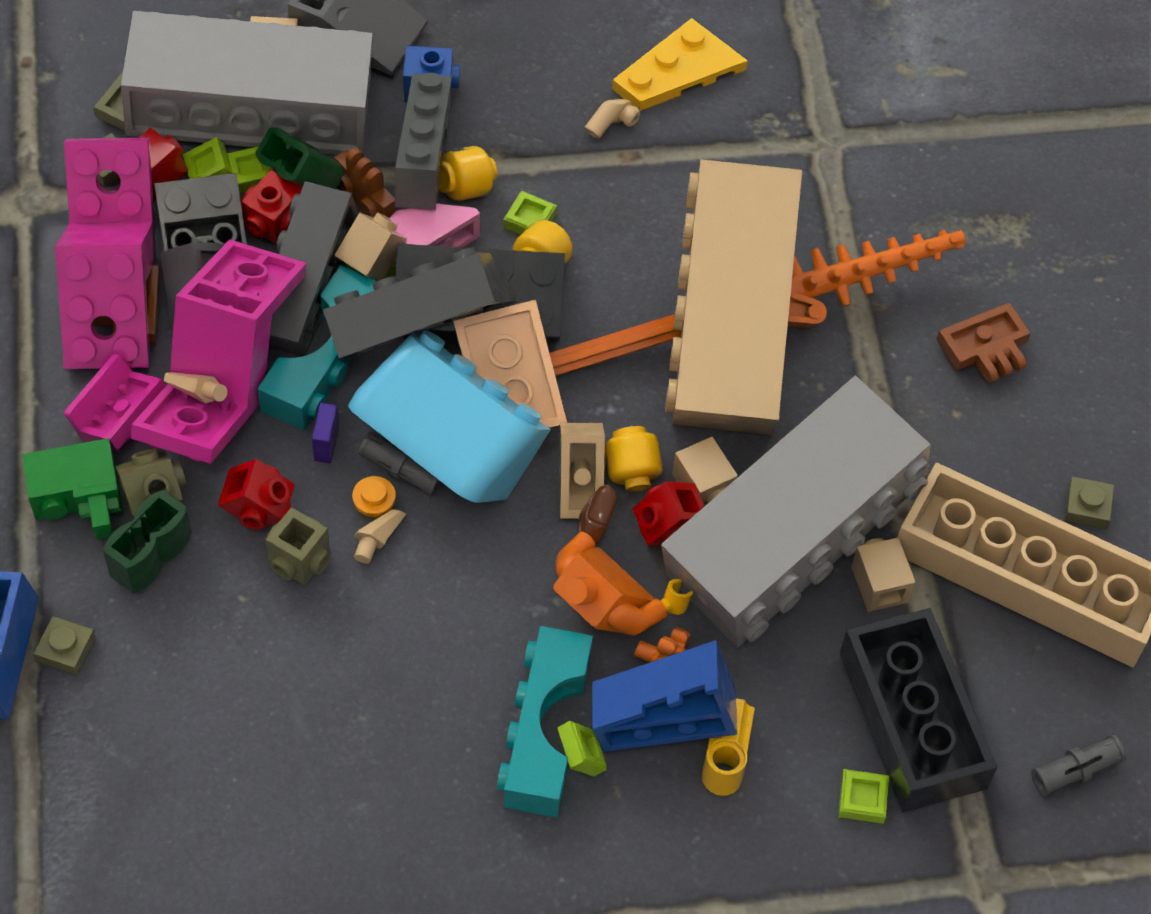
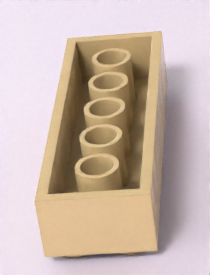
M936 462L927 478L928 484L922 487L898 534L907 560L1134 668L1151 635V562Z

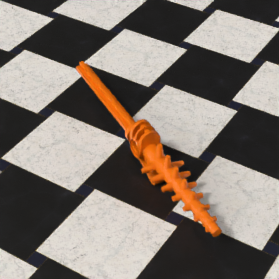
M946 230L938 232L937 237L923 240L919 233L913 235L914 243L899 246L896 238L892 237L887 239L889 249L877 253L870 241L862 243L864 256L851 259L845 245L842 244L836 247L839 263L829 266L826 264L819 248L811 250L814 270L803 272L794 255L788 327L809 329L817 326L826 318V306L821 301L813 299L815 297L835 291L844 307L851 304L848 292L849 285L859 282L865 295L874 293L872 277L884 274L888 284L896 282L894 269L908 265L912 273L919 270L918 261L932 256L933 260L937 261L942 259L941 253L954 248L957 250L964 248L966 239L963 231L959 230L947 234ZM675 314L550 352L555 377L672 341L673 337L681 338V331L673 330Z

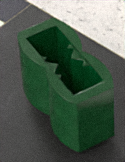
M270 127L255 152L261 164L276 171L283 179L302 188L306 181L337 189L344 174L342 166L337 161L322 154L316 147L278 127Z
M164 490L148 497L137 509L134 520L115 530L104 546L103 553L110 577L132 593L141 591L151 584L158 576L163 562L177 556L186 547L191 538L192 530L187 506Z

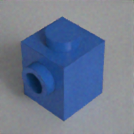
M406 46L403 71L404 101H408L413 73H436L442 76H452V88L459 89L460 65H453V49Z

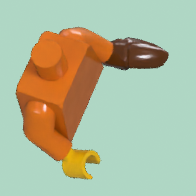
M605 485L596 490L583 507L579 515L577 535L558 553L555 565L556 574L559 578L554 583L553 589L596 629L627 635H638L665 619L667 612L676 615L683 614L687 610L693 591H689L687 594H679L683 581L681 579H672L668 583L663 599L654 598L600 547H595L599 544L608 527L617 501L614 489L609 485Z

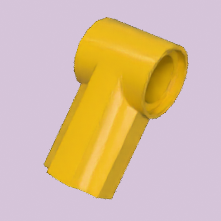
M736 698L737 735L709 738L702 770V782L711 793L727 796L736 792L744 776L755 708L748 705L743 699ZM725 763L730 765L733 770L724 771L719 769L716 764Z

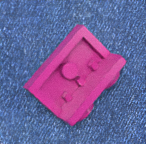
M113 354L67 407L64 415L83 442L109 438L111 449L118 451L130 439L132 423L166 385L161 378L133 372L122 356Z

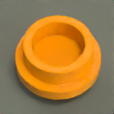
M366 477L360 480L353 489V504L364 516L379 518L389 512L395 504L396 492L394 486L383 477Z

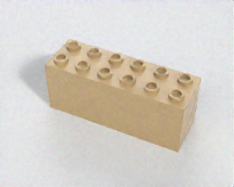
M700 159L698 173L690 172L686 209H692L694 212L693 214L686 213L682 249L690 250L689 255L682 254L678 279V290L686 291L685 296L678 295L673 329L681 331V338L673 337L669 371L677 372V379H669L665 412L673 413L672 425L765 435L773 434L779 421L802 170Z

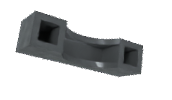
M436 73L412 74L395 165V207L436 210L440 186L443 138L448 136L451 118L452 76H442Z

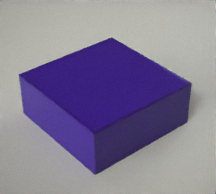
M320 403L312 436L314 461L331 463L339 430L337 405Z

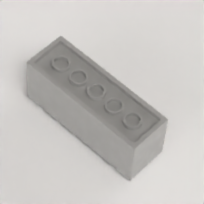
M133 11L121 81L125 136L140 137L151 127L162 137L170 135L177 141L205 143L217 136L225 145L258 147L270 127H278L316 147L322 154L339 155L345 150L349 151L354 147H358L364 153L373 33L240 21L236 19L207 18L195 15L185 16Z
M855 375L661 544L666 577L670 581L672 579H681L683 583L680 591L683 594L693 591L690 601L737 648L747 640L754 642L767 630L769 626L768 621L779 611L784 614L791 610L800 600V593L811 583L814 585L821 583L833 570L832 564L843 554L848 557L855 553L857 546H861L864 543V536L875 526L878 528L885 526L896 514V507L906 498L913 500L918 496L922 487L928 484L931 444Z

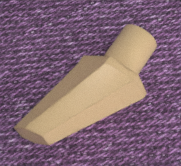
M175 372L165 373L163 381L168 385L203 403L220 402L227 396V388L219 384L214 376Z
M392 509L359 529L354 535L359 541L354 554L355 560L369 564L375 549H381L385 545L386 540L405 517L406 513Z

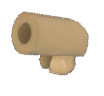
M627 99L607 100L600 105L585 125L584 130L599 140L611 123L623 122L628 127L635 125L640 117V110L636 106H632V102Z

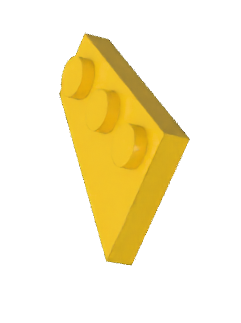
M691 18L615 77L612 82V90L622 98L631 101L632 106H636L642 111L681 96L682 90L701 83L704 87L715 83L718 76L732 71L735 75L746 71L748 60Z

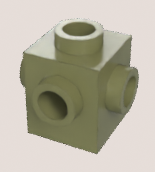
M155 448L146 449L132 455V461L115 466L127 506L132 516H135L139 506L148 497L161 490H164L178 501L183 500L180 486L186 485V479L179 460L171 462L165 450L157 452Z
M292 507L281 521L272 527L265 539L271 569L285 580L293 578L306 586L314 574L320 575L326 569L332 556L328 528Z

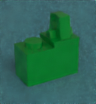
M109 438L22 454L28 499L35 520L43 518L59 519L66 514L78 512L80 519L91 517L96 540L109 538L112 535L110 513L123 511Z

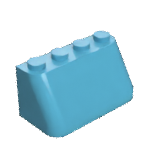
M423 330L422 333H411L357 389L348 407L355 415L459 496L476 503L507 500L551 429L539 421L541 415L535 409L523 403L518 405L507 396L509 393L508 389L502 384L489 378L485 380L475 372L477 369L476 365L469 359L458 354L452 355L444 349L445 342L440 337L426 330Z

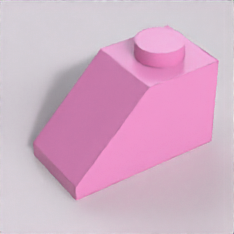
M436 204V210L406 208L396 211L390 217L391 220L398 224L395 231L407 238L405 244L464 247L480 237V212L473 207Z

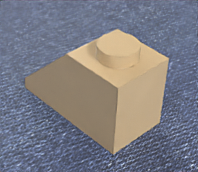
M560 423V519H579L583 507L593 493L601 486H604L605 433L603 423Z

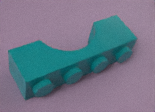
M340 265L320 295L322 319L327 323L323 309L336 305L335 297L358 290L360 296L374 291L372 284L377 281ZM332 336L320 349L309 355L297 358L278 357L257 388L260 411L305 431L312 419H317L320 403L327 404V396L334 386L339 387L344 381L348 371V364L353 357L339 358Z
M540 626L537 642L528 641L524 667L531 668L528 682L519 681L515 700V707L522 708L519 722H510L506 741V748L513 749L510 764L501 763L497 781V790L504 791V808L558 818L567 774L568 757L555 750L549 744L540 724L545 714L555 704L569 697L583 695L591 659L593 635Z

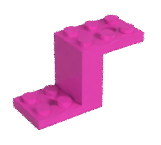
M149 138L66 139L64 141L69 225L55 245L64 369H101L113 354L122 356L130 368H149L150 348L146 280L156 260ZM104 170L114 171L120 177V187L114 191L105 190L98 182L99 173ZM98 316L110 317L116 324V332L108 336L99 334L94 329L93 320Z
M230 239L176 295L170 372L214 376L219 384L227 388V396L220 402L203 403L167 384L132 423L131 439L146 443L153 448L165 449L187 456L194 461H203L211 464L259 406L257 388L266 377L272 314L305 278L306 262Z

